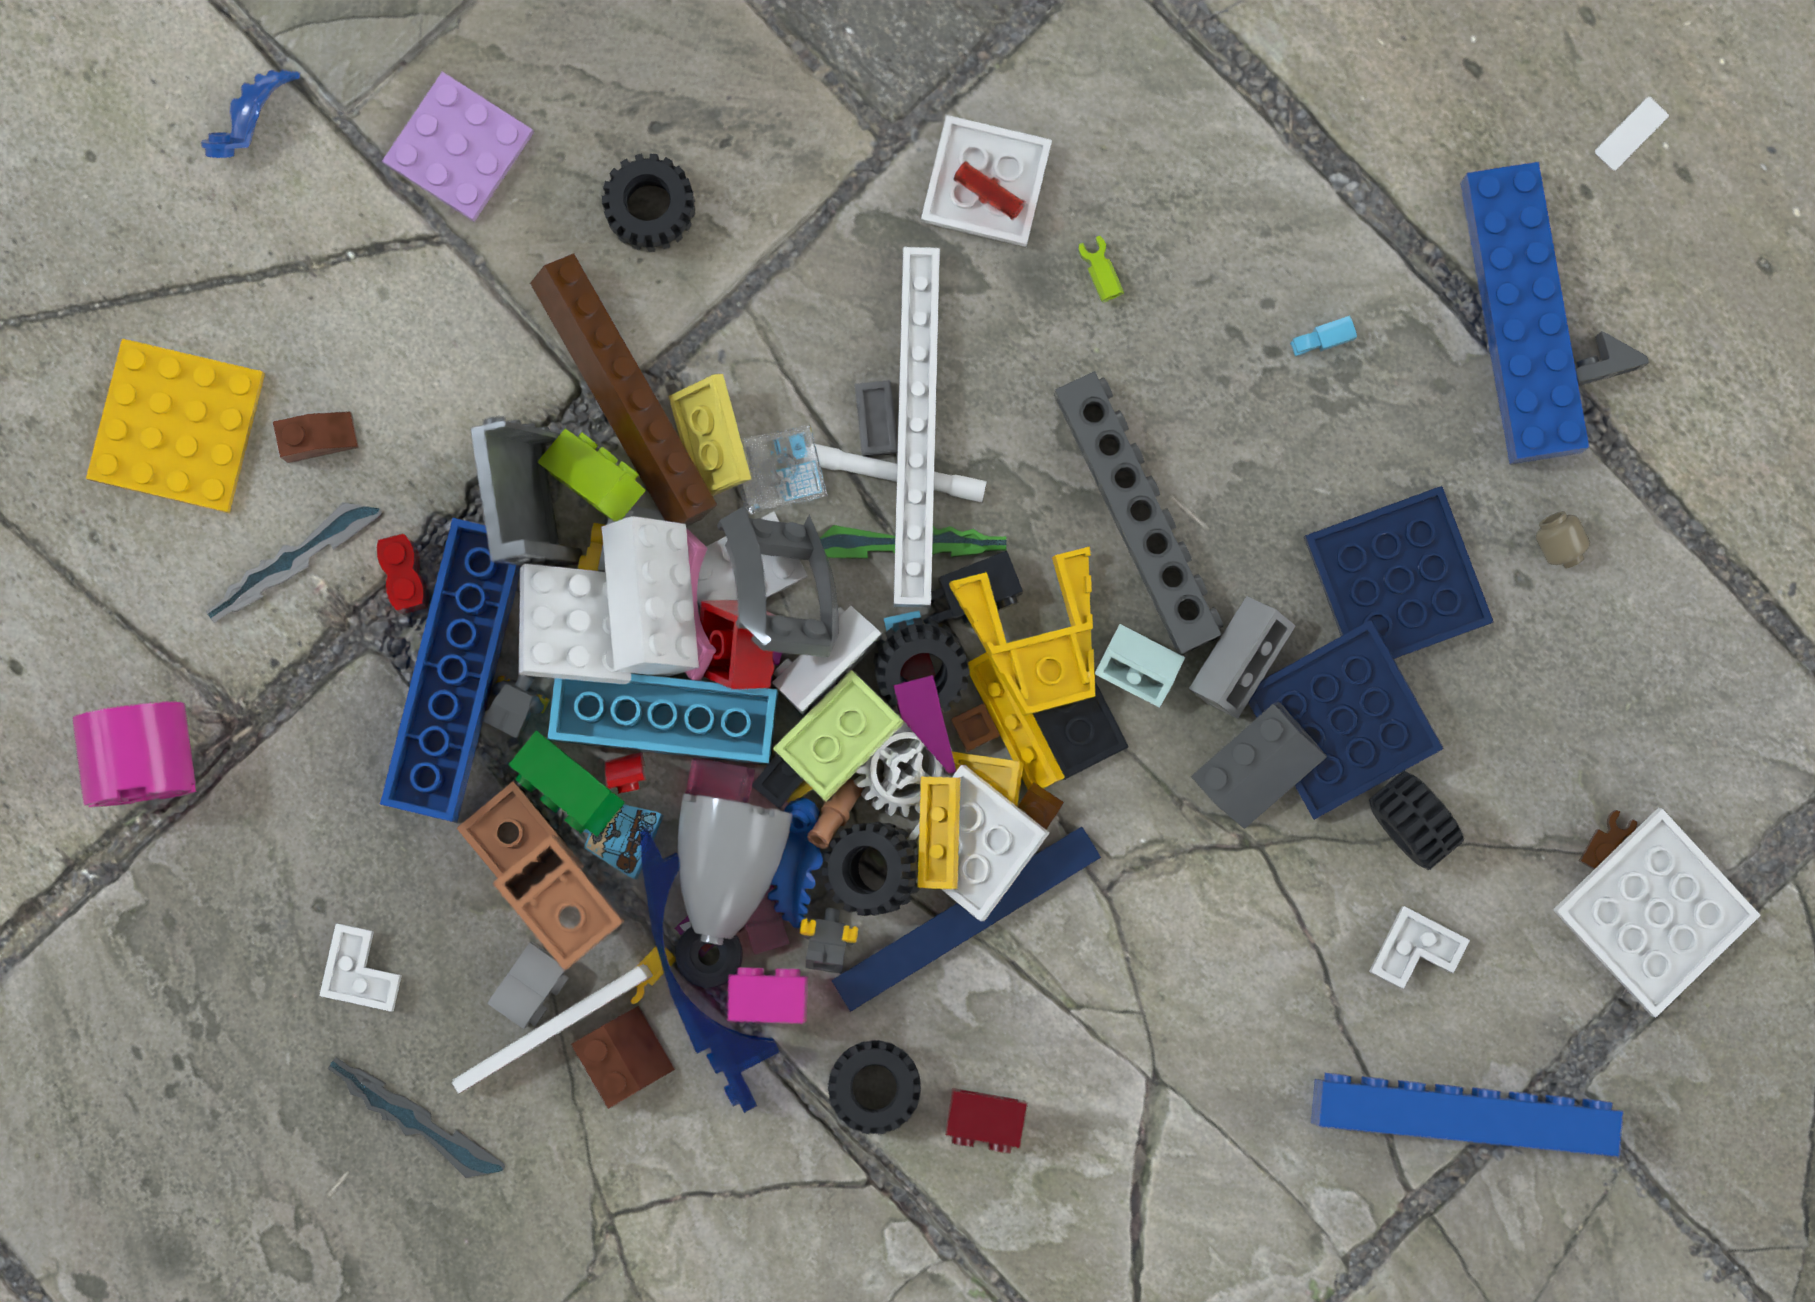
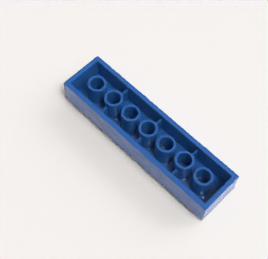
M1539 162L1469 172L1464 176L1460 184L1509 464L1581 454L1589 448Z
M452 518L380 804L454 823H458L520 577V568L522 567L520 565L491 561L486 525Z
M1325 1073L1324 1080L1314 1079L1311 1123L1319 1127L1617 1157L1620 1154L1623 1111L1612 1109L1613 1102L1583 1099L1581 1106L1575 1105L1574 1098L1546 1095L1545 1102L1537 1101L1538 1095L1509 1091L1508 1098L1500 1097L1501 1091L1472 1087V1094H1463V1087L1445 1084H1435V1091L1426 1090L1425 1083L1398 1080V1087L1388 1086L1389 1080L1361 1076V1083H1352L1351 1076L1335 1073Z

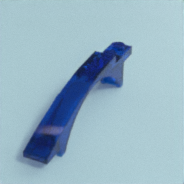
M645 826L639 830L641 865L652 933L671 997L696 1054L709 1047L711 1048L712 1052L706 1054L716 1074L723 1071L729 1083L723 1087L733 1107L740 1104L745 1113L756 1107L757 1103L741 1072L774 1056L780 1051L773 1037L741 1033L713 1020L702 1012L681 989L669 966L663 940L665 905L672 883L680 870V859L677 852L662 858L651 834Z

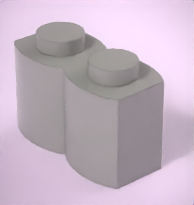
M530 942L487 1004L523 1029L529 1023L536 1026L548 1009L543 1005L550 993L557 996L569 977L564 974V969L551 954L534 942Z

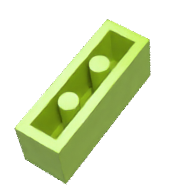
M565 428L538 460V463L559 482L613 522L622 520L646 491L635 481L639 474L623 461L617 466L618 459L602 446L596 451L595 449L598 445L581 432L577 437Z

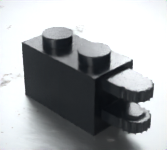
M1001 552L940 576L938 582L941 588L931 591V604L945 597L949 609L929 615L923 620L924 623L927 624L929 618L937 620L938 624L950 619H954V621L962 619L964 624L970 623L952 592L949 583L986 572L998 611L1017 604V597L1022 595L1023 589L1008 552Z

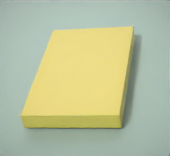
M723 374L711 375L670 395L669 400L680 440L712 496L751 480Z

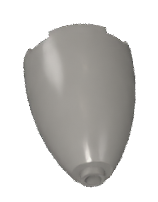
M683 794L678 827V870L686 911L694 932L702 934V942L723 945L724 938L732 939L755 912L779 867L793 814L774 809L767 810L762 807L735 801Z

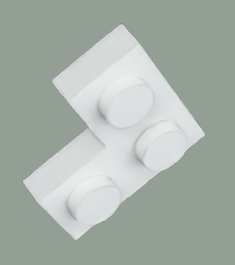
M1402 906L1369 972L1404 989L1420 957L1450 973H1454L1470 940Z
M336 923L319 996L392 1012L394 1011L402 975L366 968L374 931Z

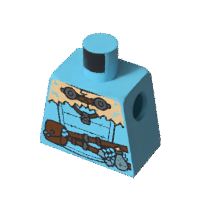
M623 805L598 837L587 829L584 830V832L589 834L584 848L627 876L638 879L664 815L651 810Z

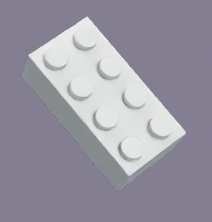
M631 516L602 526L614 671L669 677L699 668L686 524Z

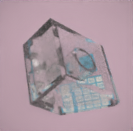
M811 425L741 439L751 475V480L739 484L743 505L748 515L776 510L827 496Z

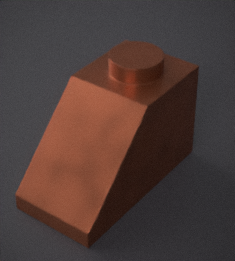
M350 411L305 414L273 422L280 458L287 463L359 448Z

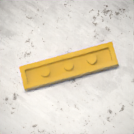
M985 652L968 662L969 675L1012 760L1024 762L1022 779L1027 789L1029 790L1033 782L1044 789L1065 778L1033 714L1022 715L988 653Z

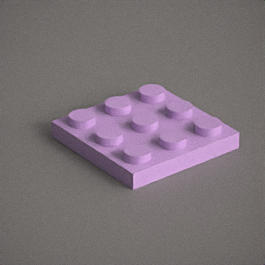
M441 72L382 162L475 222L534 132L522 122L444 72Z

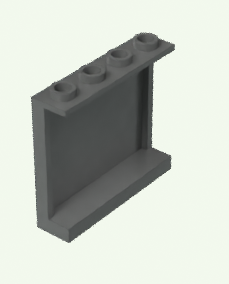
M504 416L484 419L483 426L470 428L491 561L523 566V564L566 567L579 564L582 555L581 548L559 545L548 471L538 463V460L545 453L543 444L554 442L560 434L551 432L549 427L535 428L533 423L521 424L520 420L506 421Z

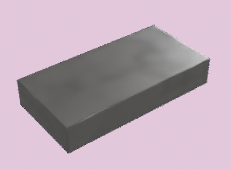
M891 380L856 383L855 393L862 456L897 454L898 444Z

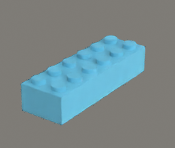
M631 674V681L628 684L555 678L548 739L553 742L768 765L771 762L778 691L767 688L730 689L719 683Z

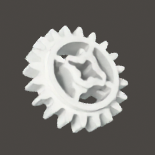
M904 722L856 771V773L862 775L856 778L854 783L858 787H866L862 791L861 796L865 800L873 798L872 806L875 809L879 810L885 804V812L892 816L898 807L900 813L907 817L910 806L920 814L921 776H951L944 772L945 768L928 749L929 768L927 773L923 771L922 759L924 755L921 754V751L926 746ZM912 738L909 743L904 742L897 748L887 747L896 740ZM878 758L884 763L882 776L885 779L881 785L876 773ZM900 761L909 764L906 770L897 767ZM907 784H919L909 791L895 792L897 788L902 789Z

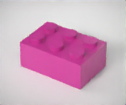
M738 968V975H729L728 1021L806 1022L808 977L800 976L801 969L778 968L776 969L775 976L763 975L764 968Z

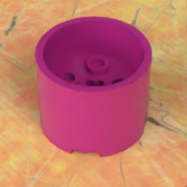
M155 702L95 710L72 717L84 806L106 807L126 805L158 798L161 800L196 792L185 703Z

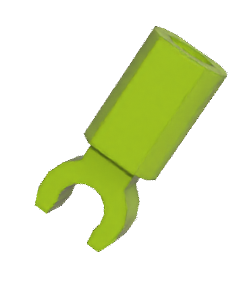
M1097 236L1095 240L1099 250L1096 253L1087 252L1083 243L1078 245V253L1084 261L1090 264L1088 268L1089 274L1101 302L1104 303L1124 294V290L1111 260L1106 259L1104 256L1106 243L1101 236Z

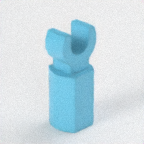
M1350 316L1315 327L1313 333L1296 337L1290 344L1294 355L1298 356L1316 348L1323 351L1355 340L1357 335Z

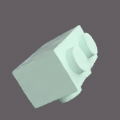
M1119 624L1095 671V675L1160 708L1185 657Z

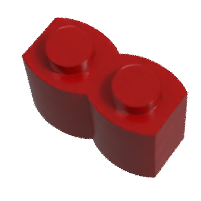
M404 533L378 540L377 558L382 570L387 574L386 593L391 605L402 615L428 608L429 591L426 582L419 574L420 557L415 544Z

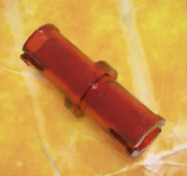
M967 161L962 163L954 175L953 181L958 182L977 195L979 202L984 205L989 203L1012 221L1017 218L1025 206L1026 201L1001 186L999 179L996 177L989 178Z

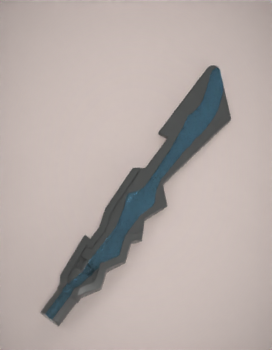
M337 1057L329 1065L328 1069L346 1082L350 1094L361 1097L364 1100L368 1110L381 1113L382 1120L396 1121L405 1136L421 1133L465 1178L504 1170L505 1164L458 1130L454 1132L453 1136L431 1121V1112L405 1096L390 1092L383 1087L386 1084L385 1082L360 1068L350 1067Z

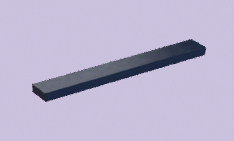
M1081 826L1031 857L985 921L978 920L959 903H956L831 981L851 1012L1100 859L1101 856Z

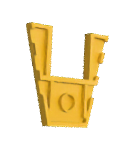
M1090 547L1057 554L1052 557L1071 627L1029 638L1006 642L987 572L949 583L952 592L1023 716L1095 697L1094 649H1092L1091 642L1093 614L1090 612V593L1092 592L1091 575H1089Z

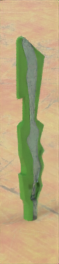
M833 525L820 537L828 558H868L867 551H892L895 554V536ZM933 526L932 556L939 553H951V557L979 555L985 551H1006L1007 536H984L975 529L961 532L951 526L938 530Z

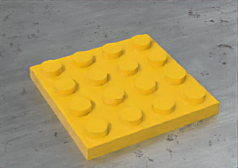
M122 338L86 479L230 514L265 373L251 368Z

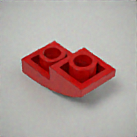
M643 752L606 760L605 774L608 789L617 787L618 794L640 789L638 782L647 780L644 766L646 765Z

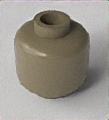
M1561 511L1546 517L1539 523L1540 529L1535 537L1549 564H1563L1564 568H1570L1584 560L1583 554L1588 550L1590 540L1577 516L1566 515L1565 511Z

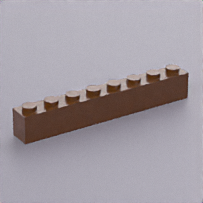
M573 253L544 265L530 284L664 520L686 524V527L702 520L717 506V503L575 254Z

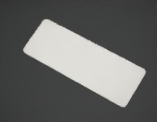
M1647 97L1595 150V153L1612 170H1616L1668 118V113L1651 97Z

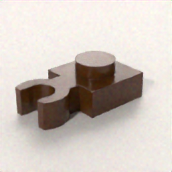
M1612 811L1607 818L1608 831L1605 833L1600 829L1595 830L1579 862L1594 870L1622 843L1624 836L1631 835L1635 831L1637 821L1632 819L1625 829H1620L1616 824L1620 811Z

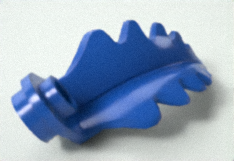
M269 70L265 76L257 74L254 77V84L243 83L241 87L242 96L233 99L230 104L231 134L226 132L209 133L208 139L201 141V147L205 148V156L229 158L235 156V149L248 148L252 141L260 111L269 96L281 85L299 79L300 73L298 71L281 70L276 72Z
M797 798L795 801L789 802L784 808V812L793 814L790 832L779 867L770 884L775 885L776 888L767 895L770 901H778L774 905V910L784 913L781 918L789 921L794 928H800L802 920L805 919L803 915L808 913V909L804 904L808 905L810 903V896L805 889L815 887V879L811 870L819 869L823 863L820 848L813 845L807 837L819 820L820 811L814 802L806 798Z

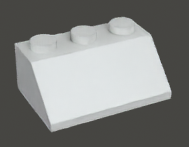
M852 606L846 611L841 607L838 608L839 634L829 657L801 654L794 662L789 658L786 659L773 672L777 677L772 682L773 686L803 716L833 688L845 672L848 673L882 639V633Z

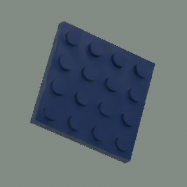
M1442 486L1304 536L1341 636L1372 619L1391 655L1396 659L1494 623Z
M1372 619L1263 679L1248 702L1256 718H1258L1273 703L1279 701L1328 756L1294 785L1313 820L1444 749Z

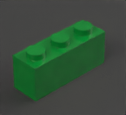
M537 730L508 764L519 773L515 778L518 783L531 793L536 788L541 791L543 796L539 800L555 813L560 809L565 811L568 816L564 821L580 834L587 829L598 837L625 803Z

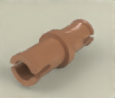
M848 779L837 790L832 800L825 802L821 808L822 815L807 836L809 841L816 847L828 848L839 827L846 825L850 818L849 812L863 791V788L858 787L854 780Z

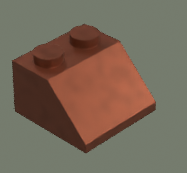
M639 1006L571 1044L608 1109L675 1070Z

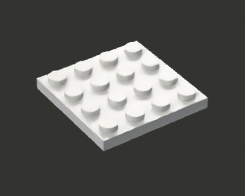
M1657 808L1553 909L1642 1007L1655 1018L1761 916L1661 808Z

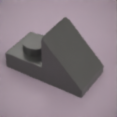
M1601 331L1595 336L1602 361H1599L1598 356H1593L1576 362L1577 368L1575 369L1578 386L1640 370L1649 364L1648 357Z

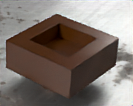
M984 703L951 719L966 752L1000 736Z
M1033 782L1019 803L1018 808L1047 830L1064 802Z

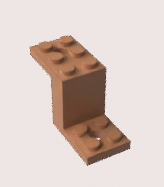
M514 781L456 828L498 878L493 882L494 886L564 971L624 922L582 872L581 869L584 867L582 862ZM507 822L514 823L519 829L517 840L510 844L502 842L499 838V829ZM567 906L576 907L581 914L580 923L574 928H566L560 921V913Z

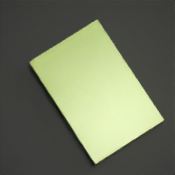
M850 670L773 749L827 801L904 724V721Z

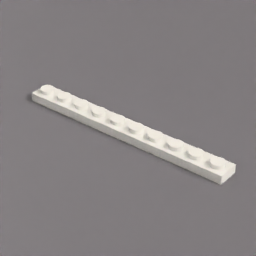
M903 247L894 607H931L940 248Z

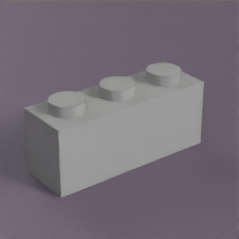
M1246 596L1189 687V690L1207 704L1238 719L1292 633L1295 625L1278 610Z

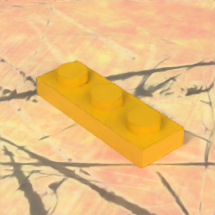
M921 776L918 888L957 889L961 778Z

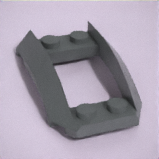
M745 506L719 520L717 527L718 530L724 531L727 537L725 547L731 561L738 600L737 628L748 629L752 632L754 636L751 640L764 651L829 657L839 634L837 593L828 557L810 514L804 525L794 522L785 523L762 518H749ZM762 555L809 561L818 592L820 621L784 617L781 615H766V586Z

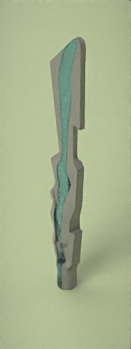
M342 503L298 547L283 545L274 559L261 560L259 567L247 570L241 582L230 585L224 598L207 610L206 613L215 623L228 613L238 612L264 597L261 593L266 589L282 584L308 568L309 558L330 544L334 550L378 519L382 514L381 510L373 507Z

